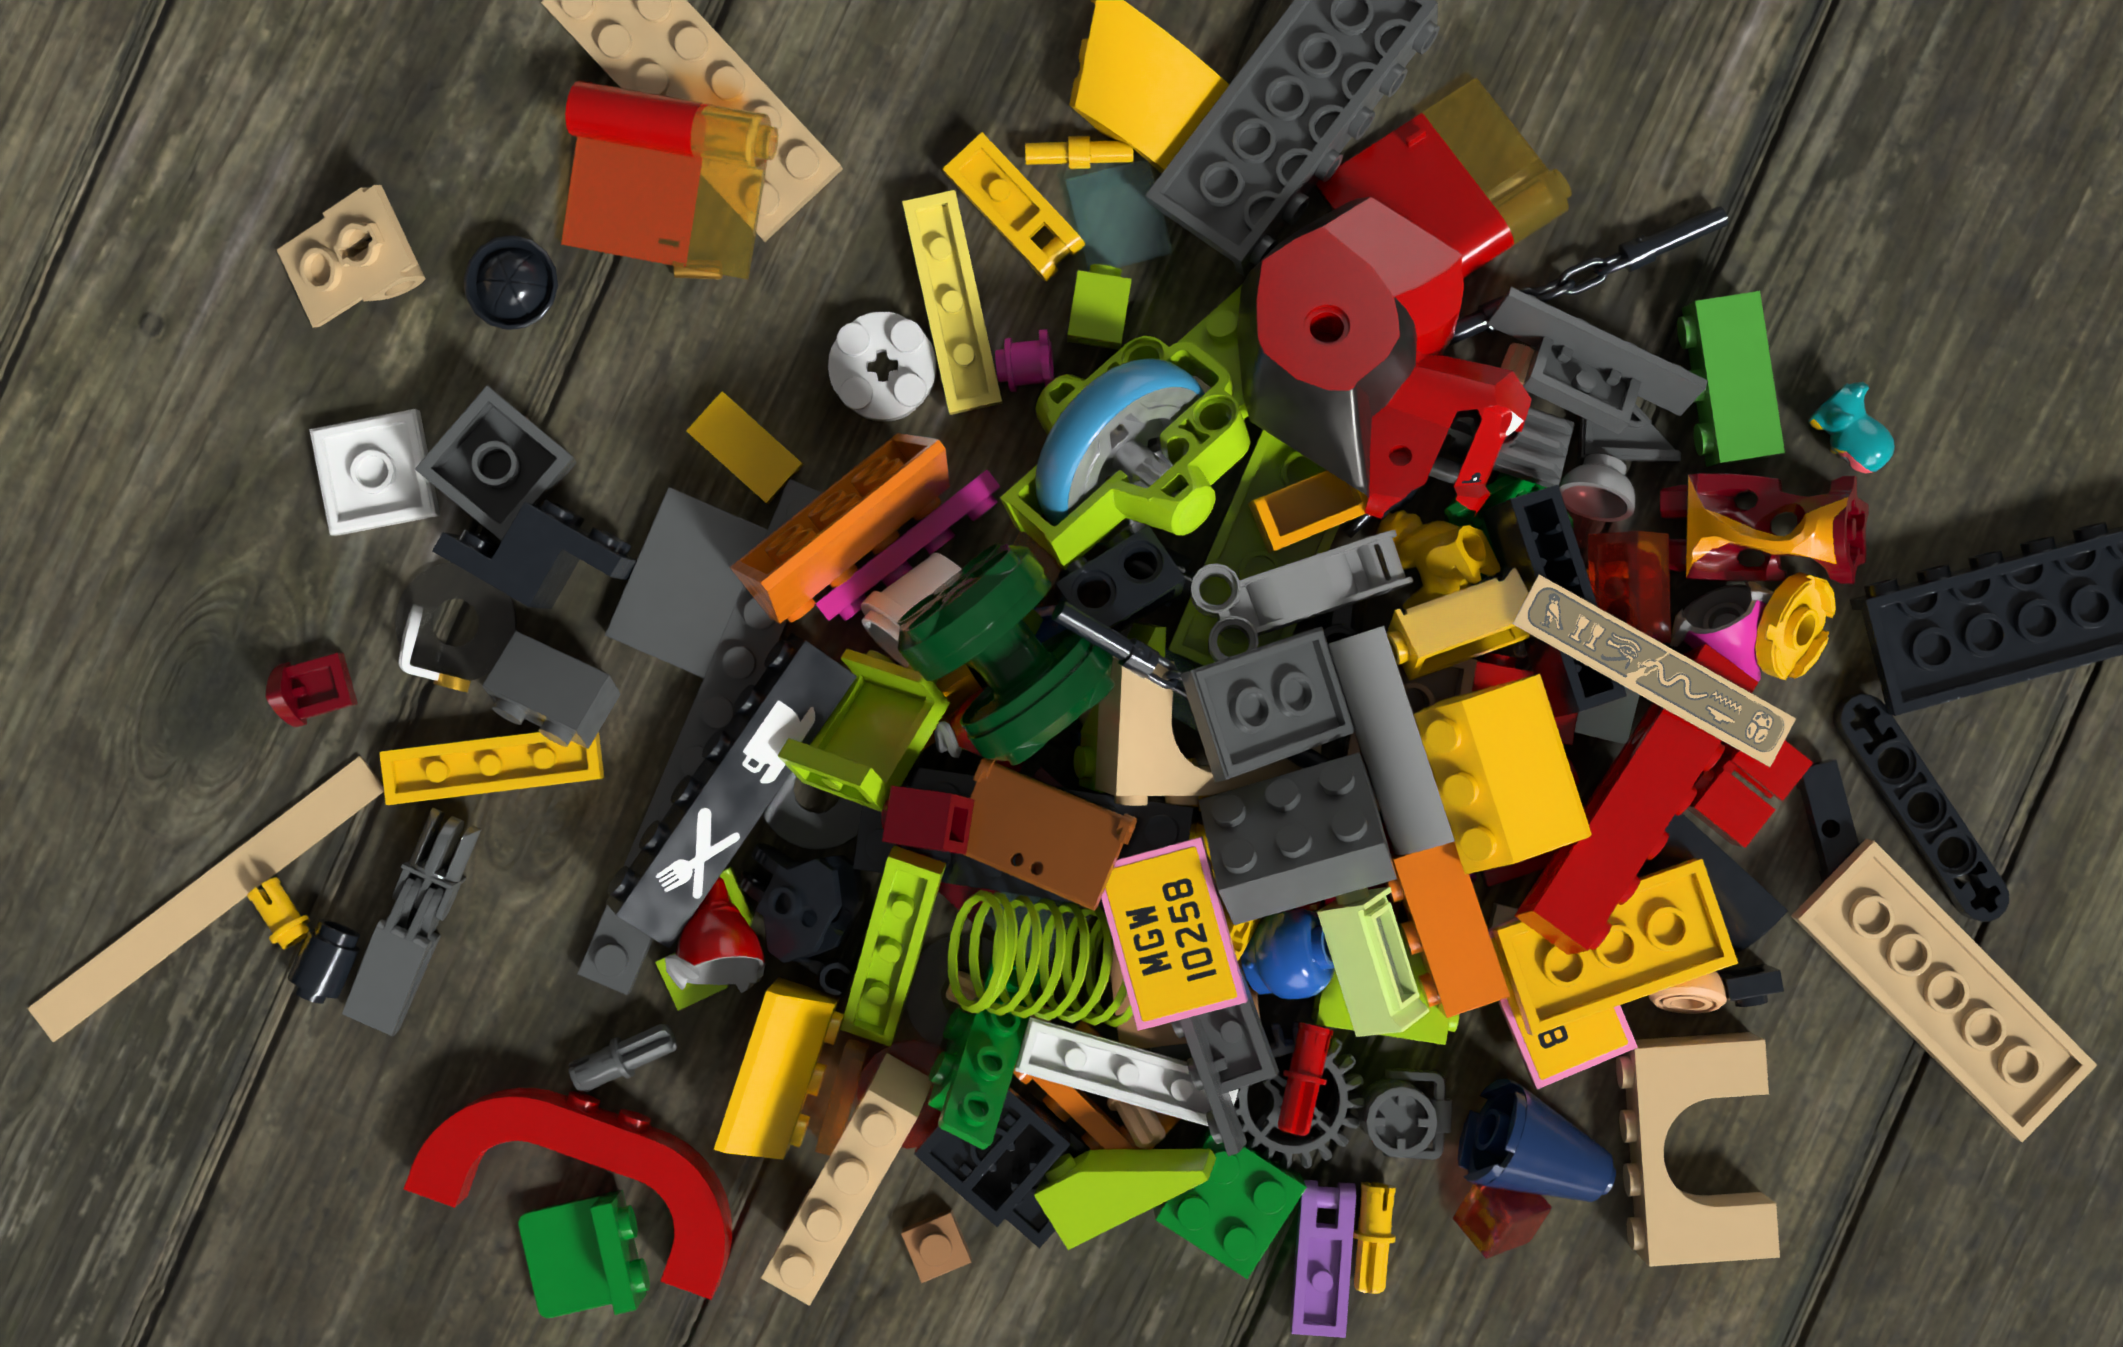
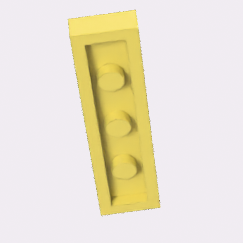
M951 190L902 201L949 414L953 415L1002 404L956 192Z

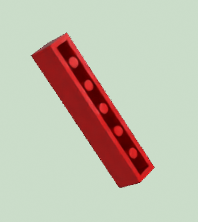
M1706 643L1683 654L1750 693L1754 691L1759 683ZM1652 702L1631 734L1628 742L1624 745L1584 807L1592 835L1556 850L1514 916L1567 955L1585 952L1589 949L1595 950L1599 947L1611 930L1612 923L1608 919L1617 904L1623 905L1637 890L1641 881L1637 873L1645 860L1653 859L1665 846L1669 838V833L1665 829L1673 816L1682 814L1694 800L1697 789L1693 785L1702 771L1707 772L1722 756L1725 750V745L1721 743L1722 740Z

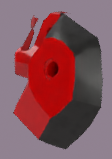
M1372 197L1357 198L1347 202L1304 226L1280 242L1248 273L1241 287L1237 339L1243 399L1250 422L1367 495L1368 502L1364 513L1382 519L1384 513L1392 505L1404 499L1412 490L1426 483L1457 411L1478 409L1482 421L1454 485L1457 493L1455 500L1468 509L1475 510L1476 515L1490 496L1486 484L1505 438L1513 431L1522 432L1532 399L1513 370L1443 355L1454 337L1464 291L1461 266L1463 255Z

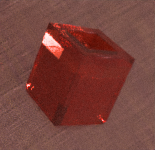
M1473 1184L1453 1216V1220L1485 1259L1530 1242L1552 1207L1540 1194Z

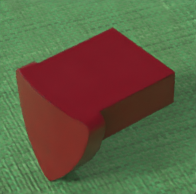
M335 653L296 665H291L290 662L279 664L271 671L268 677L265 694L267 702L283 721L295 728L307 725L308 718L358 705L344 653Z

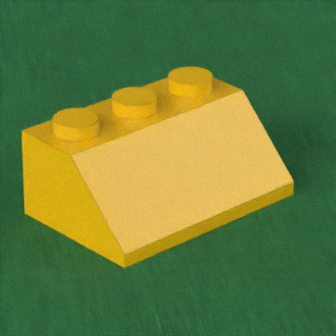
M1540 674L1444 699L1413 714L1465 874L1515 864L1586 839L1592 835Z
M778 977L766 990L714 1150L729 1154L783 1160L790 1145L800 1148L810 1120V1116L801 1114L807 1094L818 1095L827 1069V1065L818 1062L824 1043L835 1044L844 1014L835 1011L840 997Z

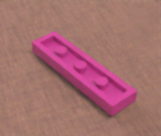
M988 469L899 537L889 547L858 569L850 579L817 601V607L828 621L837 614H840L843 620L847 621L861 610V604L867 598L864 593L879 581H882L886 587H889L913 569L907 560L924 547L931 555L952 539L955 534L950 529V526L967 514L973 522L998 503L992 493L1001 486Z

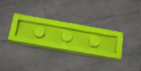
M895 845L893 846L887 858L840 1030L889 1047L892 1046L898 1031L946 863Z

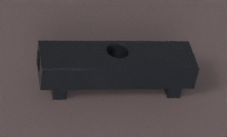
M1835 759L1813 763L1796 784V788L1800 789L1818 855L1821 867L1819 873L1822 882L1859 846L1838 763ZM1829 819L1833 824V830L1828 836H1824L1821 827Z

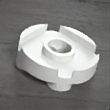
M873 312L858 317L840 329L837 339L831 347L828 370L833 389L848 408L869 420L894 421L911 414L930 394L936 381L937 360L930 340L917 323L896 313ZM887 352L889 360L898 361V370L890 371L888 381L884 382L878 381V376L875 372H868V363L876 361L877 353Z

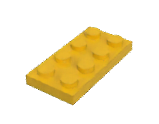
M1694 858L1640 877V884L1632 897L1623 905L1617 904L1608 921L1612 923L1611 930L1605 940L1595 950L1589 949L1585 952L1567 955L1520 920L1492 929L1527 1033L1534 1036L1737 964L1738 961L1703 859Z

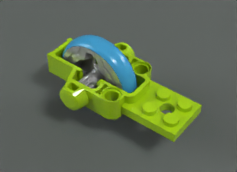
M1242 285L1183 338L1170 347L1152 336L1134 338L1087 379L1065 374L1055 378L1041 392L1035 410L1037 418L1048 436L1042 447L1038 464L1004 493L1000 499L1014 526L1021 533H1027L1052 555L1062 569L1066 570L1072 562L1083 557L1094 546L1105 545L1124 530L1132 529L1136 533L1149 525L1175 535L1183 536L1196 530L1208 518L1216 500L1215 491L1211 485L1245 455L1250 445L1249 433L1244 419L1249 415L1243 399L1237 339ZM1192 376L1201 379L1211 389L1204 393L1199 383ZM1110 476L1111 478L1104 483L1105 479ZM1042 514L1045 516V518L1047 519V521H1045V520L1041 517Z

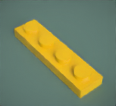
M540 732L379 752L386 805L604 778L599 732L589 749L572 741L568 747H564L549 740Z

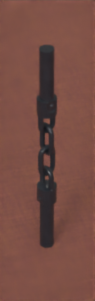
M1717 206L1651 236L1646 237L1642 235L1624 242L1618 246V253L1604 259L1593 257L1571 266L1562 272L1559 279L1535 289L1524 287L1518 290L1532 295L1542 302H1547L1563 294H1579L1603 283L1608 274L1626 268L1628 272H1632L1656 261V256L1728 226V217L1725 210L1721 206ZM1593 266L1594 273L1599 276L1575 286V281L1570 276ZM1505 295L1479 305L1478 311L1458 319L1454 337L1448 347L1481 332L1487 331L1492 333L1497 329L1487 325V322Z
M1065 600L1057 604L1052 613V620L1118 658V664L1141 678H1146L1164 689H1171L1188 699L1185 688L1177 684L1179 680L1182 681L1180 674L1183 672L1178 671L1175 664L1161 656L1158 651L1136 638H1126ZM1157 664L1169 670L1163 674L1162 678L1153 673ZM1312 748L1286 758L1303 769L1332 761Z

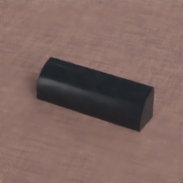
M1559 485L1511 498L1482 511L1504 580L1510 571L1516 568L1525 587L1530 592L1538 575H1541L1598 607ZM1530 634L1528 639L1523 640L1534 675H1541L1554 718L1578 713L1627 696L1623 685Z
M1608 770L1580 799L1583 809ZM1683 813L1679 816L1674 815L1666 827L1665 831L1669 833V838L1662 850L1653 859H1646L1640 868L1643 874L1648 875L1694 858L1703 859L1735 953L1742 951L1759 940L1788 912L1781 903Z

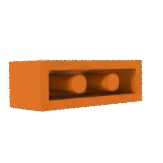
M1455 842L1410 854H1390L1397 879L1385 882L1386 887H1391L1392 892L1389 895L1393 903L1402 900L1408 921L1401 923L1400 927L1410 954L1420 953L1426 973L1419 975L1418 980L1428 1007L1437 1005L1439 1011L1446 1018L1510 997L1470 876L1464 873Z

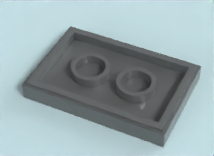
M668 487L605 636L704 678L744 586L730 567L763 541L767 529Z
M1322 627L1311 629L1180 674L1215 782L1236 777L1356 732Z

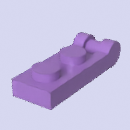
M1304 1180L1307 1188L1298 1201L1290 1330L1292 1334L1346 1338L1356 1186L1354 1183L1338 1182L1337 1188L1318 1186L1317 1181ZM1317 1208L1336 1209L1335 1224L1316 1223Z

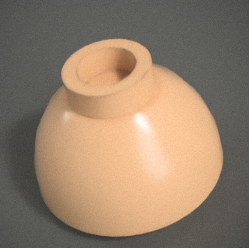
M1717 971L1649 995L1650 1001L1657 1007L1670 1012L1686 1014L1712 1012L1719 1009L1727 1001L1726 989Z

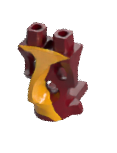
M1740 474L1688 475V485L1668 487L1660 491L1661 517L1666 519L1687 518V539H1661L1659 545V566L1686 572V578L1722 582L1785 581L1787 579V571L1781 569L1780 555L1812 558L1826 569L1830 579L1841 584H1854L1857 566L1866 563V522L1869 515V504L1857 496V476H1842L1832 480L1828 494L1810 497L1782 492L1780 479ZM1751 491L1757 495L1758 502L1755 507L1749 510L1737 507L1735 499L1738 493ZM1786 512L1794 513L1797 516L1798 523L1791 533L1785 536H1777L1772 532L1771 522L1776 516ZM1746 549L1756 550L1765 556V562L1760 567H1746L1740 564L1738 556L1740 551Z

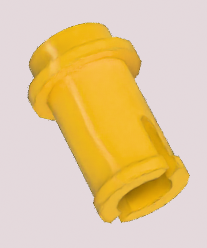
M274 877L261 884L264 889L259 890L258 887H255L247 894V897L253 902L271 930L272 935L269 939L272 944L278 942L284 950L305 939L309 930L307 924L310 922V919L307 915L301 916L281 886L279 878Z

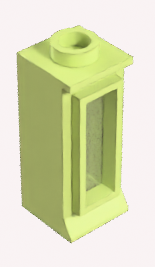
M1367 887L1335 896L1336 900L1317 911L1356 1037L1403 1032L1429 1012L1428 1007L1418 998L1420 995L1391 902L1388 903L1386 895L1392 892L1391 887L1368 890Z

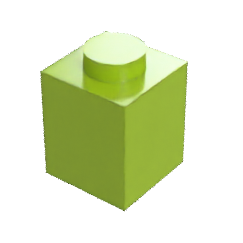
M1091 264L1089 272L1078 270L1067 342L1120 350L1132 280L1131 278L1121 277V269L1113 266Z

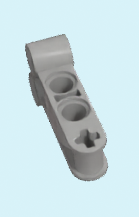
M1396 530L1383 532L1242 580L1238 579L1232 569L1222 564H1209L1199 569L1192 580L1191 600L1196 610L1208 617L1218 618V622L1211 629L1208 639L1209 654L1214 662L1228 658V656L1220 652L1217 646L1218 636L1226 629L1235 628L1241 630L1248 638L1249 647L1247 651L1257 648L1259 643L1258 636L1412 584V577L1406 578L1393 541V538L1397 536ZM1375 548L1377 549L1387 580L1385 579ZM1210 577L1224 579L1231 588V596L1221 605L1208 604L1200 595V585Z

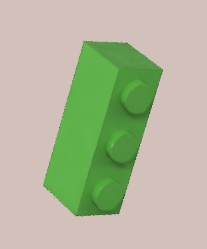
M1760 291L1697 300L1682 308L1683 316L1678 318L1677 332L1682 349H1688L1691 370L1688 371L1708 380L1706 389L1694 401L1697 404L1699 423L1694 426V443L1698 455L1705 456L1706 467L1768 458L1785 453Z

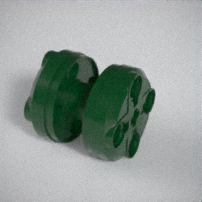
M1000 543L991 545L933 593L915 604L897 622L900 626L897 649L913 670L919 671L926 681L941 678L968 661L988 686L966 708L961 716L960 724L966 730L968 739L983 758L1009 761L1011 765H1017L1035 754L1051 738L1069 726L1082 713L1100 702L1115 686V682L1111 678L1113 662L1111 654L1069 629L1041 643L1023 621V618L1042 600L1051 587V581L1044 574L1043 566L1029 548L1024 546L1001 545Z

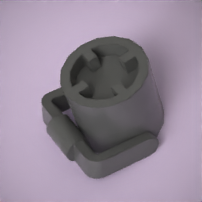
M1386 1068L1385 1078H1379L1370 1084L1361 1095L1365 1100L1364 1107L1358 1108L1360 1125L1373 1144L1383 1152L1384 1156L1430 1160L1439 1158L1445 1147V1133L1451 1132L1452 1099L1446 1098V1078L1444 1074L1436 1070ZM1408 1080L1434 1081V1098H1430L1429 1101L1424 1093ZM1433 1139V1148H1427Z

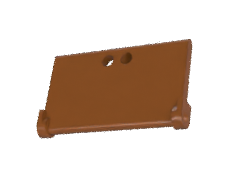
M983 758L973 778L976 781V785L970 798L975 799L965 856L1095 911L1123 844L1128 845L1137 819L1128 814H1118L998 764L997 760ZM1019 854V855L1015 858V864H1016V866H1015L1014 863H1013V858H1014L1015 855Z

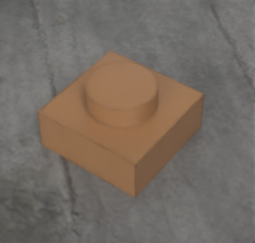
M952 1208L902 1229L901 1235L921 1283L972 1262L971 1253Z

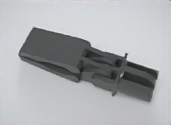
M433 807L411 859L401 866L403 871L392 896L396 903L387 920L381 919L374 930L342 1012L343 1015L390 1036H395L401 1028L441 937L440 934L435 933L439 920L443 921L448 915L461 883L466 880V877L462 875L482 830L474 825L467 829L460 841L451 865L448 866L461 837L464 821L452 816L445 823L436 839L444 820V812ZM432 846H433V849H432V851H431V854H430L429 858H427L428 855H429V853H430V850H431V848H432Z

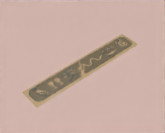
M1538 575L1513 622V625L1769 767H1771L1796 718L1541 575Z

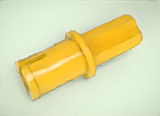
M1362 1182L1358 1230L1353 1232V1238L1358 1239L1354 1287L1356 1290L1364 1293L1379 1294L1386 1287L1389 1243H1395L1396 1236L1391 1234L1396 1187L1385 1183L1373 1182L1371 1185L1369 1182Z

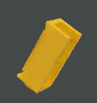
M1513 568L1503 581L1499 582L1497 578L1482 582L1406 609L1404 615L1401 609L1394 611L1387 631V637L1396 664L1402 665L1409 681L1530 637L1528 632L1513 625L1529 594L1517 569Z

